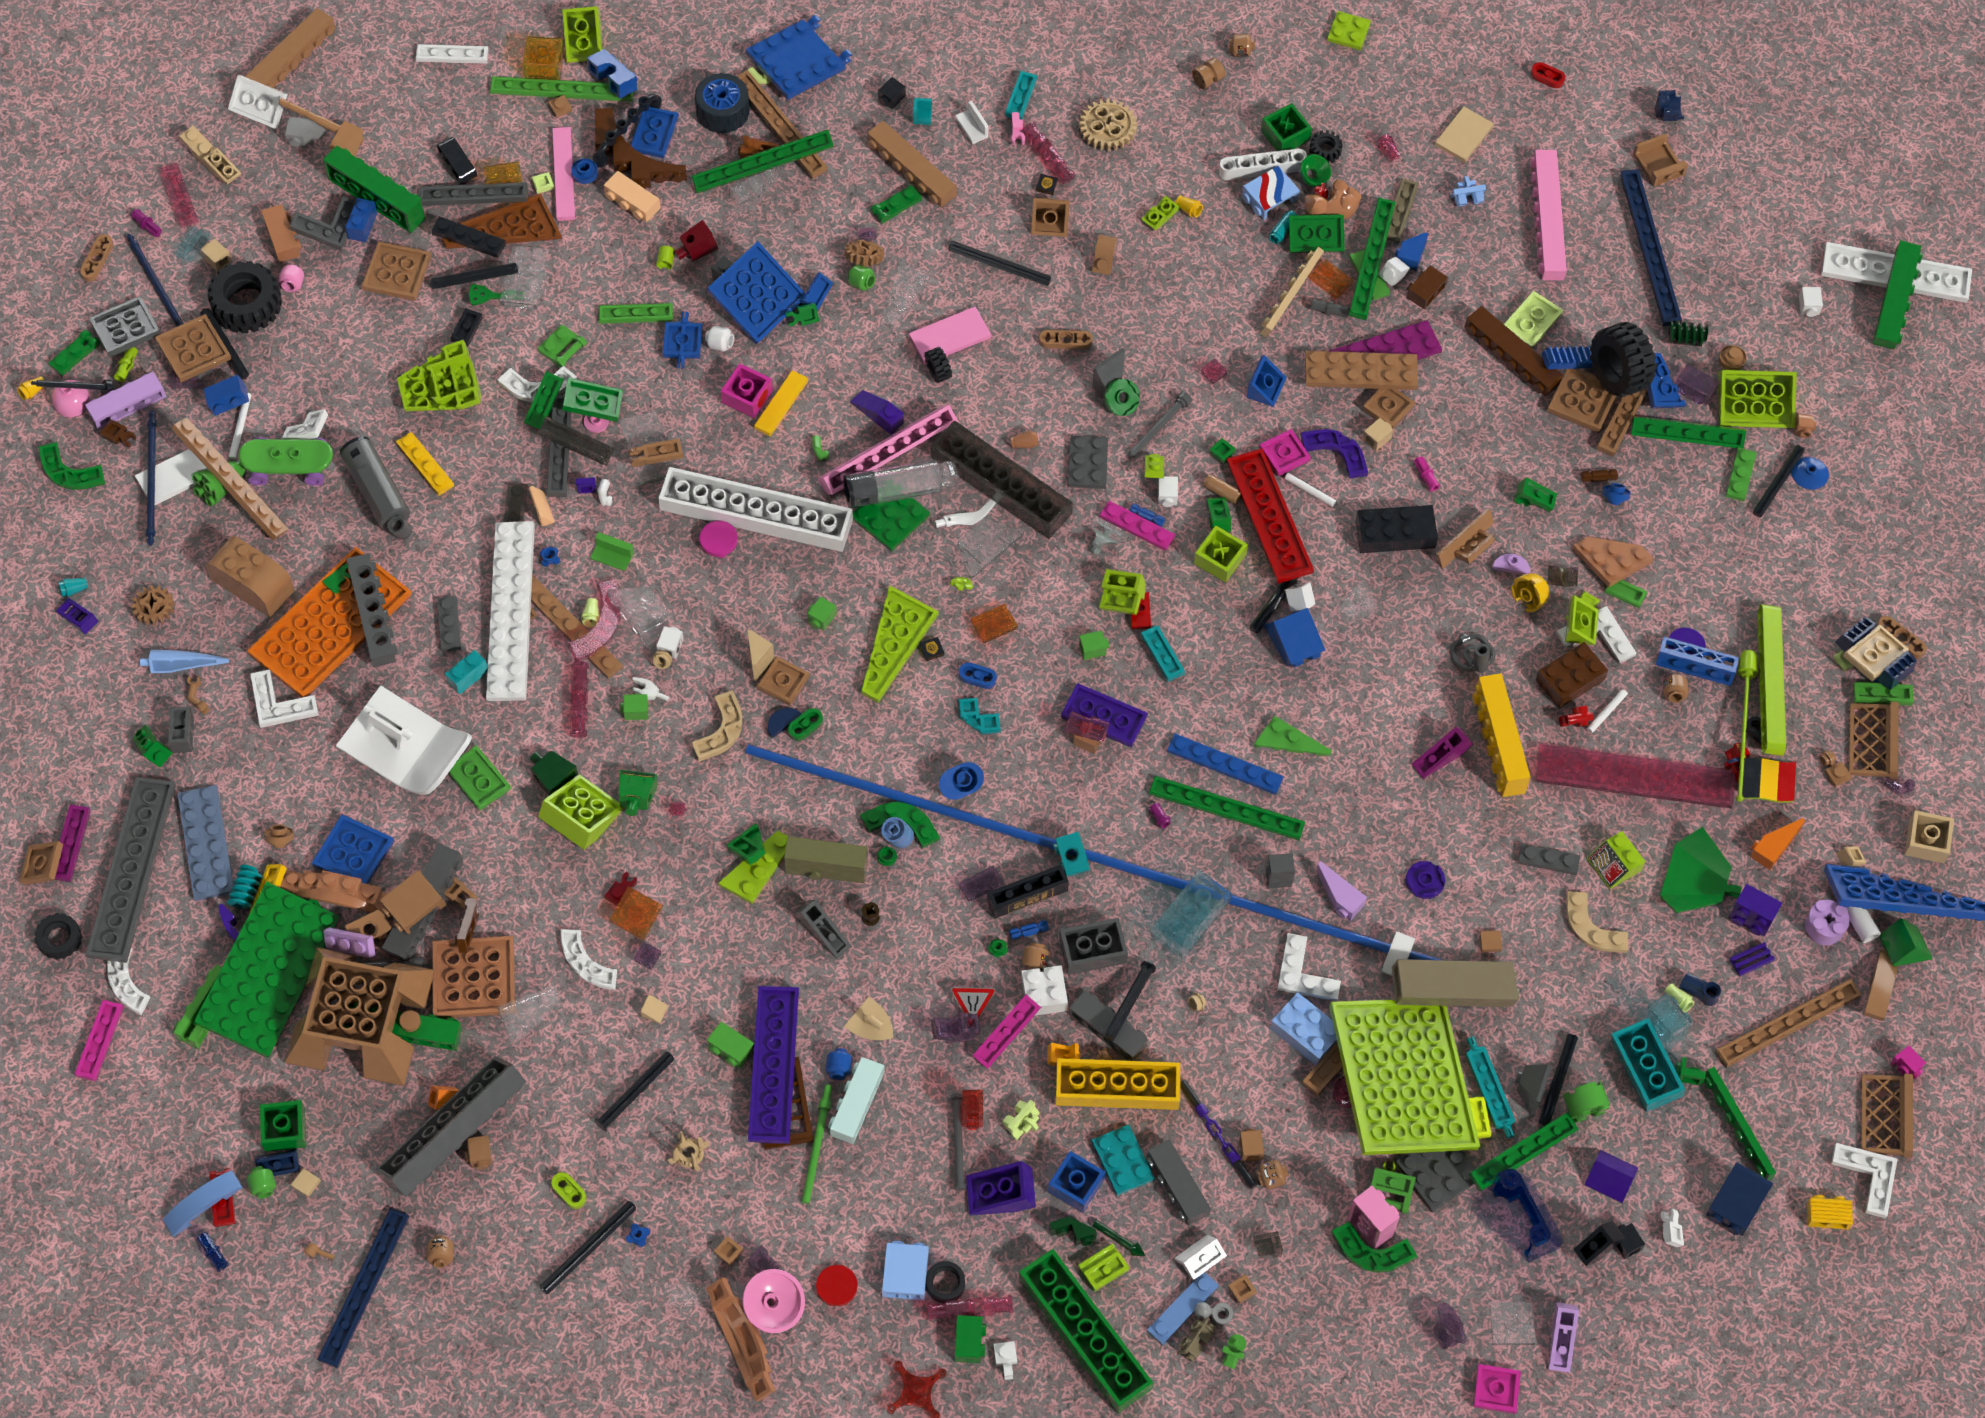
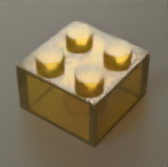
M526 37L522 63L524 78L560 80L564 55L562 38Z

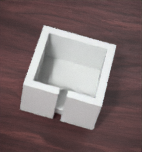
M1062 965L1046 967L1043 969V972H1040V968L1023 970L1021 972L1024 996L1026 994L1029 995L1042 1007L1035 1015L1067 1011L1068 1000Z

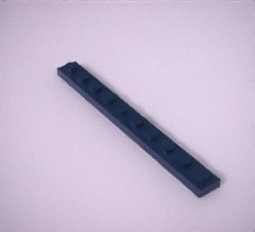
M1639 169L1621 171L1620 178L1663 326H1669L1671 320L1673 325L1676 321H1679L1681 324L1682 317Z

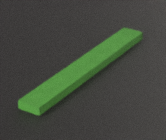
M492 76L490 94L556 98L565 95L566 98L625 102H632L634 93L632 92L619 99L609 90V83Z

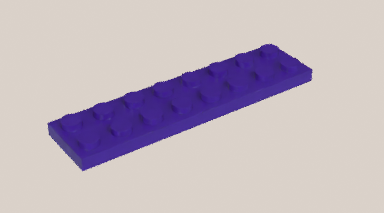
M758 986L748 1142L790 1144L799 987Z

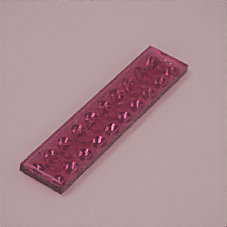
M1540 744L1536 782L1732 809L1735 774L1729 769Z

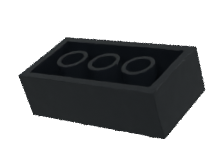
M1433 505L1357 510L1355 522L1360 553L1436 548L1438 534Z

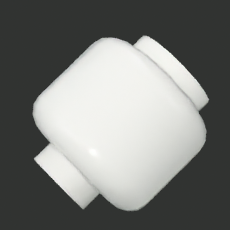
M713 326L710 331H707L705 340L709 348L724 352L733 346L734 335L729 328Z

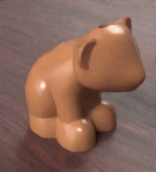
M1337 179L1333 183L1330 200L1327 201L1322 196L1314 194L1304 197L1305 214L1344 215V219H1348L1355 214L1359 201L1362 198L1357 190L1349 187L1343 180Z

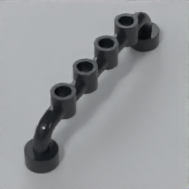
M652 93L647 97H640L638 99V106L628 109L627 118L625 120L619 119L616 122V129L606 132L605 141L593 155V161L598 168L607 165V155L605 154L607 148L616 144V139L621 134L627 132V127L631 123L638 121V116L643 111H647L649 107L659 109L662 106V99L659 95Z

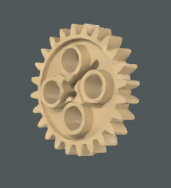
M1100 99L1099 104L1093 102V107L1088 105L1087 111L1083 110V115L1080 116L1079 122L1080 134H1083V140L1088 139V145L1094 143V148L1100 146L1102 151L1104 147H1107V150L1110 151V148L1113 147L1117 151V146L1123 149L1124 143L1129 145L1130 140H1134V134L1137 133V117L1133 116V110L1129 111L1128 105L1123 107V102L1116 104V100H1114L1113 103H1110V100L1107 99L1106 103H1104Z

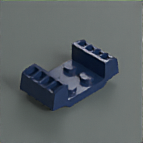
M1865 616L1840 636L1835 643L1845 653L1870 633L1876 626V623ZM1906 651L1886 667L1881 675L1873 681L1879 682L1891 690L1914 671L1917 660Z

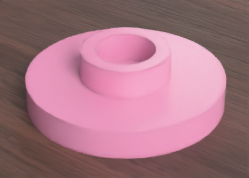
M585 416L584 418L585 428L593 433L604 431L609 424V420Z

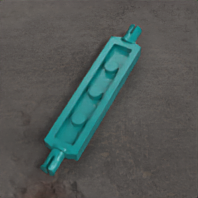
M1469 1037L1466 1041L1470 1050L1465 1056L1480 1093L1485 1098L1486 1108L1495 1129L1503 1128L1507 1139L1513 1138L1515 1135L1511 1125L1515 1123V1118L1486 1047H1478L1475 1037Z

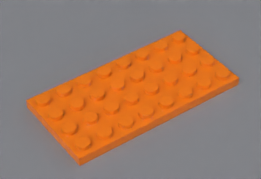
M357 547L350 551L247 650L252 658L267 670H270L274 676L302 698L312 693L366 640L352 580L345 577L346 582L339 586L340 592L338 594L335 593V595L322 582L337 569L347 564L346 558L363 555L364 553ZM376 563L377 571H374L375 577L379 576L381 587L378 588V591L383 593L386 603L382 607L383 610L387 609L390 617L412 595V591ZM363 575L361 578H366L369 575ZM368 591V592H366L365 594H366V595H369V594H371V593H373V592H372V591ZM371 608L369 611H375L377 608Z

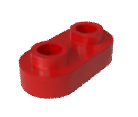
M1542 62L1535 63L1531 69L1532 78L1552 88H1560L1564 85L1566 76L1561 70Z

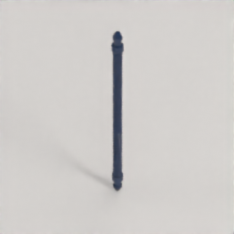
M128 234L129 246L135 252L177 327L184 324L139 247L138 241L134 240L133 235Z
M150 411L148 415L149 420L147 421L148 485L146 536L148 537L147 544L149 546L153 545V537L155 536L157 420H155L156 414L154 411Z

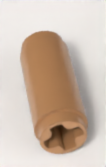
M1209 474L1203 483V486L1220 497H1226V500L1230 503L1236 504L1241 498V492L1214 475Z

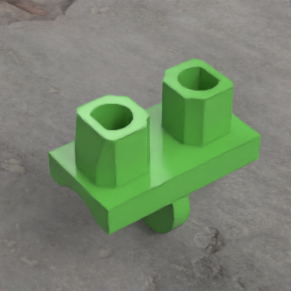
M1235 1334L1229 1338L1228 1346H1224L1222 1352L1226 1353L1222 1365L1235 1369L1238 1360L1244 1359L1246 1353L1242 1351L1246 1348L1247 1343L1242 1335Z

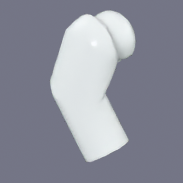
M606 479L601 480L597 492L600 504L602 506H611L613 502L612 497L607 496L610 482Z

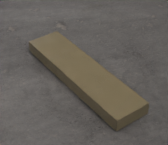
M1404 178L1401 179L1394 200L1396 204L1387 236L1388 240L1400 243L1419 186L1418 182Z

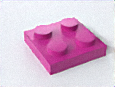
M1292 429L1259 444V449L1263 448L1266 458L1277 476L1283 475L1311 460V456Z
M1478 1364L1473 1407L1516 1414L1521 1371Z

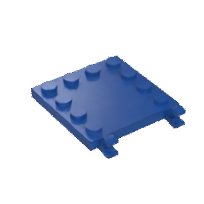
M817 15L812 16L807 23L803 19L746 49V55L787 100L844 71L845 65L852 61L850 59L852 53L848 49L837 57L815 33L814 30L820 27L818 22L821 21Z

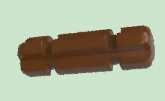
M1609 469V471L1595 470L1591 471V473L1589 471L1581 472L1583 483L1590 482V480L1598 482L1618 479V471L1616 469Z

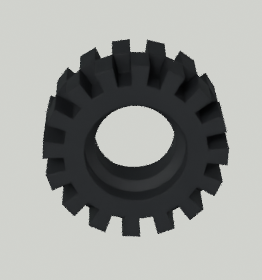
M1322 130L1319 134L1315 133L1312 136L1309 153L1311 155H1320L1328 163L1329 161L1334 163L1335 159L1338 160L1339 156H1341L1342 139H1339L1340 136L1338 134L1335 136L1333 131L1330 134L1329 130H1326V133H1323ZM1325 143L1331 145L1333 149L1324 151L1319 146Z
M936 347L924 353L927 368H929V372L932 374L935 382L940 383L952 378L949 360L946 358V354L941 347Z

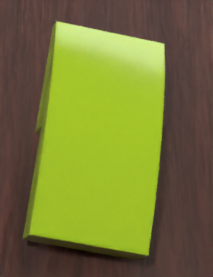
M1165 196L1156 207H1151L1142 217L1141 221L1156 231L1180 207Z

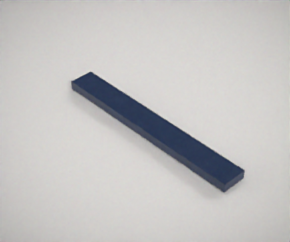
M392 1208L389 1209L317 1359L319 1362L338 1368L407 1224L409 1215Z

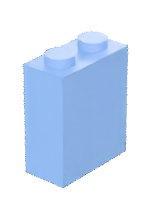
M901 1241L887 1243L882 1297L924 1300L929 1246H925L923 1243L909 1245Z

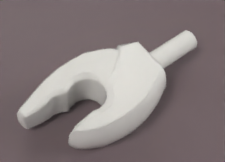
M632 678L633 682L645 687L644 689L633 687L632 691L635 694H647L648 700H655L658 697L669 701L670 697L659 693V688L652 681L645 678Z

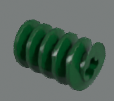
M1671 320L1668 331L1670 344L1673 343L1674 339H1677L1678 345H1680L1682 340L1687 345L1690 340L1692 346H1695L1696 342L1699 341V346L1702 347L1703 343L1707 341L1709 327L1708 324H1705L1703 328L1702 324L1698 323L1695 328L1694 322H1691L1688 327L1687 322H1683L1680 325L1679 321H1676L1673 326Z

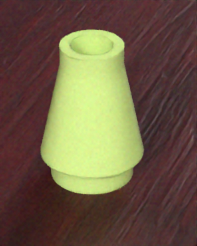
M589 598L581 616V621L586 627H596L600 622L597 599Z
M1670 984L1664 992L1668 995L1677 1011L1686 1013L1694 1005L1692 996L1677 988L1674 984Z

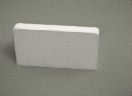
M969 101L968 110L955 115V119L973 145L988 138V124L974 103Z
M1206 1235L1175 1257V1260L1184 1266L1190 1278L1194 1280L1227 1255L1216 1238Z

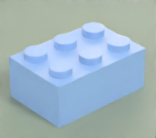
M1298 992L1271 1021L1270 1029L1315 1066L1337 1043L1332 1019Z

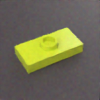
M1484 1096L1469 1098L1478 1139L1490 1138L1491 1130Z

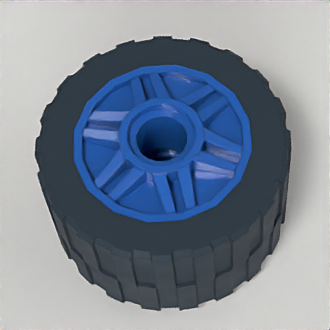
M728 73L712 74L698 84L695 90V106L700 124L711 132L730 133L736 131L747 122L750 114L749 94L747 86L739 77Z

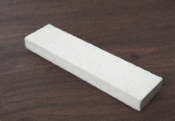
M417 44L416 62L487 64L489 48L488 46Z

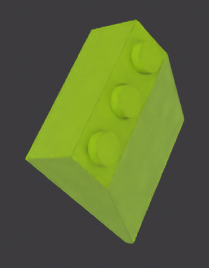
M579 774L543 800L538 817L585 850L601 836L623 811L624 807H621L618 801Z

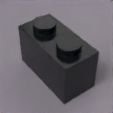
M1611 1221L1600 1225L1573 1250L1584 1265L1588 1266L1600 1261L1623 1241L1625 1236L1616 1224Z

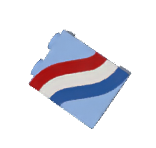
M1276 166L1244 185L1242 198L1246 204L1249 203L1253 207V211L1257 216H1261L1265 220L1270 209L1287 199L1292 203L1297 201L1300 190L1283 170Z

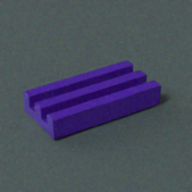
M1765 942L1729 959L1739 977L1775 960V957L1770 954V949H1767ZM1763 949L1762 952H1760V953H1758V954H1756V955H1754V956H1752V957H1749V958H1747V959H1745V960H1743V961H1741V962L1736 963L1737 960H1740V959H1742V958H1744V957H1746V956H1748V955H1751V954H1753V953H1755V952H1757V951ZM1767 956L1766 959L1740 970V967Z

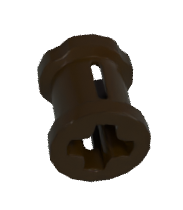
M873 902L864 904L861 909L863 923L868 926L876 925L880 919L878 905Z

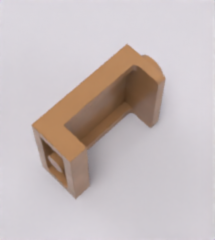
M1667 133L1656 135L1647 141H1640L1635 146L1633 152L1634 157L1653 187L1684 176L1688 168L1685 160L1680 162L1667 142L1669 136Z
M419 870L380 900L384 905L381 908L388 918L393 916L396 920L393 924L400 932L404 930L407 934L411 933L409 929L434 908L438 907L441 910L446 906L442 897Z

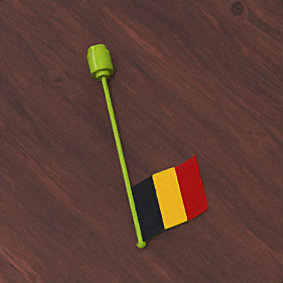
M1745 650L1739 656L1738 675L1745 679L1739 787L1736 800L1738 802L1744 799H1761L1778 803L1793 802L1795 797L1796 761L1780 762L1764 758H1744L1749 680L1758 675L1759 660L1755 651Z

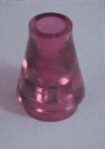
M1385 134L1377 140L1378 148L1392 161L1401 156L1392 136Z

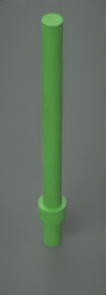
M831 1085L824 1086L822 1099L819 1100L818 1109L820 1111L802 1196V1203L810 1204L827 1113L831 1108Z

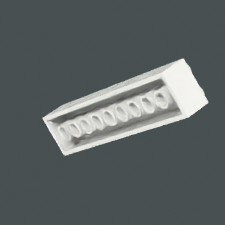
M672 467L668 469L659 496V506L662 511L710 522L725 521L736 528L840 552L844 550L853 521V511L851 508Z

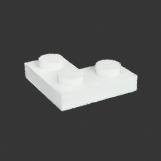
M326 410L309 412L303 424L287 427L281 439L309 440L318 438L328 416Z

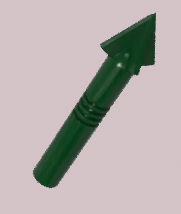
M1095 1220L1092 1227L1131 1251L1132 1256H1146L1138 1242L1132 1243L1098 1220Z

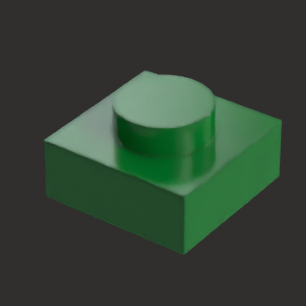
M1223 438L1209 449V454L1222 464L1236 452V448Z

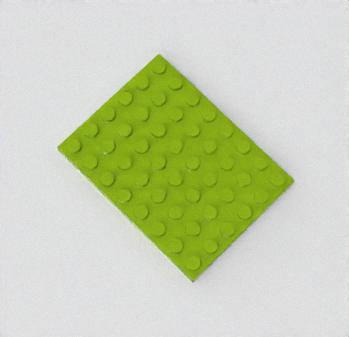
M1396 1000L1339 1001L1330 1003V1012L1362 1155L1479 1149L1480 1143L1447 1006L1396 1005Z

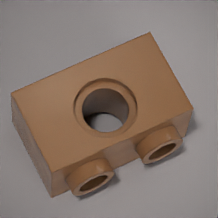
M381 908L345 925L349 932L366 935L364 933L365 925L373 924L376 931L370 936H373V939L378 937L379 940L388 937L389 931L392 930Z

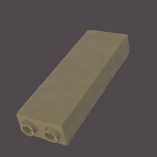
M1398 959L1392 966L1396 1005L1512 1007L1520 995L1519 989L1516 987L1517 971L1514 969L1513 962Z

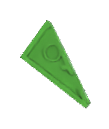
M1276 716L1272 718L1254 743V746L1257 748L1268 747L1273 748V750H1286L1287 752L1302 754L1303 752L1313 753L1318 756H1330L1332 754V750Z

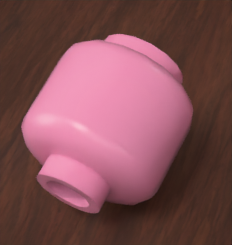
M284 266L278 278L279 286L287 292L298 291L302 286L304 273L298 266Z

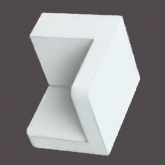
M1310 582L1293 584L1285 589L1290 611L1309 609L1315 605Z

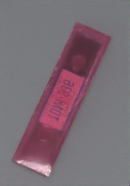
M178 163L160 168L181 228L198 223L199 220Z

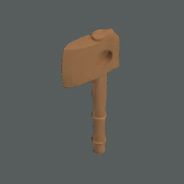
M280 98L279 105L336 133L328 148L333 150L338 145L342 149L346 148L356 157L359 146L362 145L365 138L363 137V129L345 120L340 126L291 101Z

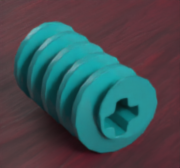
M243 864L239 867L240 871H238L237 878L234 880L235 885L231 888L232 892L229 894L227 904L237 909H250L252 904L248 901L255 900L250 894H257L258 891L253 887L260 886V883L256 880H262L263 876L253 866Z

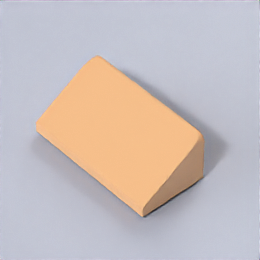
M530 486V496L540 525L546 526L554 523L555 521L545 493L538 488Z

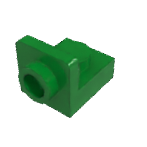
M1682 1056L1680 1063L1676 1062L1675 1066L1681 1082L1702 1086L1706 1072L1700 1071L1696 1067L1686 1068L1687 1057Z

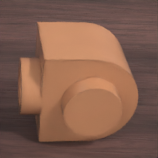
M1797 414L1794 435L1801 436L1802 438L1811 437L1812 431L1816 429L1817 421L1814 420L1812 415Z

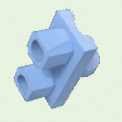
M1464 176L1463 182L1457 183L1459 189H1453V193H1450L1451 199L1454 198L1457 207L1467 205L1466 196H1472L1473 204H1480L1484 202L1486 186H1475V180L1470 181L1468 176Z

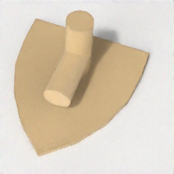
M870 997L865 1000L844 1026L857 1036L869 1040L893 1038V1027L889 1016Z

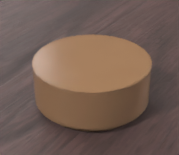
M412 1010L404 1012L400 1016L402 1029L407 1032L416 1031L421 1025L419 1014Z

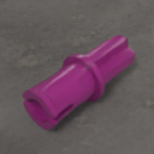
M135 209L131 213V218L140 224L141 229L147 230L154 237L160 236L162 229L153 222L151 217H147L140 209Z

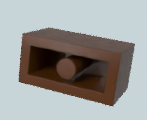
M1430 265L1426 270L1423 269L1415 282L1412 281L1407 287V298L1422 309H1425L1446 287L1448 276Z

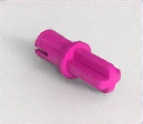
M1423 456L1417 457L1414 460V464L1420 473V478L1425 481L1430 492L1439 489L1440 484L1433 474V469H1430Z

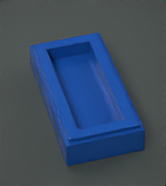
M817 273L800 302L804 305L815 302L818 311L833 282L822 273Z

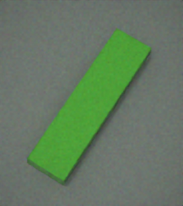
M673 303L599 305V324L673 321Z

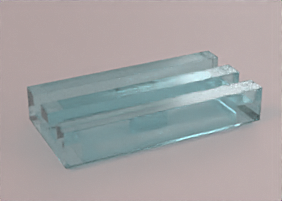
M193 226L174 253L175 256L192 263L209 239L210 233L207 231L205 233L202 229L198 230L197 227ZM201 236H203V237L201 238V240L198 242V244L196 245V247L193 249V251L191 252V254L187 257V255H188L189 252L192 250V248L195 246V244L197 243V241L199 240V238H200Z

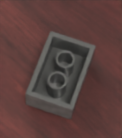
M1119 918L1060 929L1059 940L1068 975L1127 963L1128 952Z

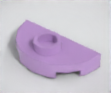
M1516 554L1500 556L1495 560L1492 567L1494 570L1518 575L1530 573V566L1527 561Z

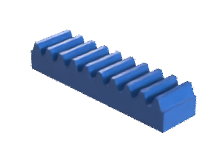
M1557 346L1553 349L1548 347L1541 354L1546 369L1592 368L1591 365H1593L1590 360V346L1585 348L1583 346L1579 348L1574 346L1572 349L1570 346L1567 348L1562 346L1559 349Z

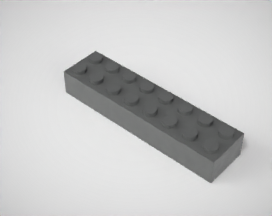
M494 1056L375 1171L394 1191L405 1197L412 1194L423 1180L431 1176L435 1168L442 1165L453 1151L458 1150L468 1137L476 1133L477 1128L483 1122L488 1121L498 1108L503 1107L507 1103V1099L520 1091L526 1080L513 1064Z

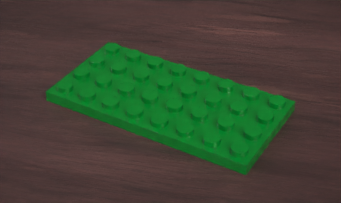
M266 881L193 1024L269 1058L307 983L316 948L324 949L325 947L323 930L334 928L340 916Z

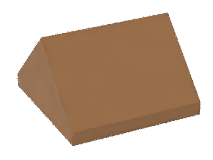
M1033 198L1031 234L1067 237L1070 200Z

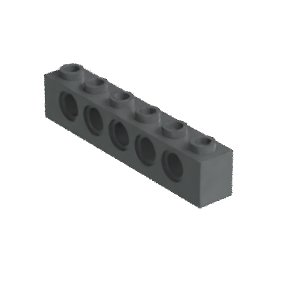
M369 553L346 558L373 667L394 663L396 662L394 655H397L398 652L396 644H391L390 640L394 635L392 627H387L386 621H390L387 609L383 610L382 607L386 603L383 593L378 591L381 583L379 576L375 577L374 571H377L375 559L371 560ZM363 575H369L366 578H361ZM368 591H372V592H373V593H371V594H369V595H366V594H365V593L368 592ZM371 608H377L375 611H369ZM375 625H381L379 628H373ZM381 641L385 642L383 645H377Z

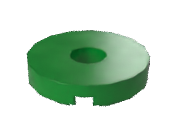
M1127 379L1112 381L1104 393V403L1107 409L1112 414L1118 416L1130 415L1139 405V389L1136 384ZM1123 392L1126 398L1125 401L1121 403L1119 401V395Z

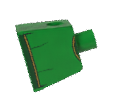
M620 770L619 802L621 807L626 808L625 813L627 815L636 816L638 809L647 810L658 786L657 774Z

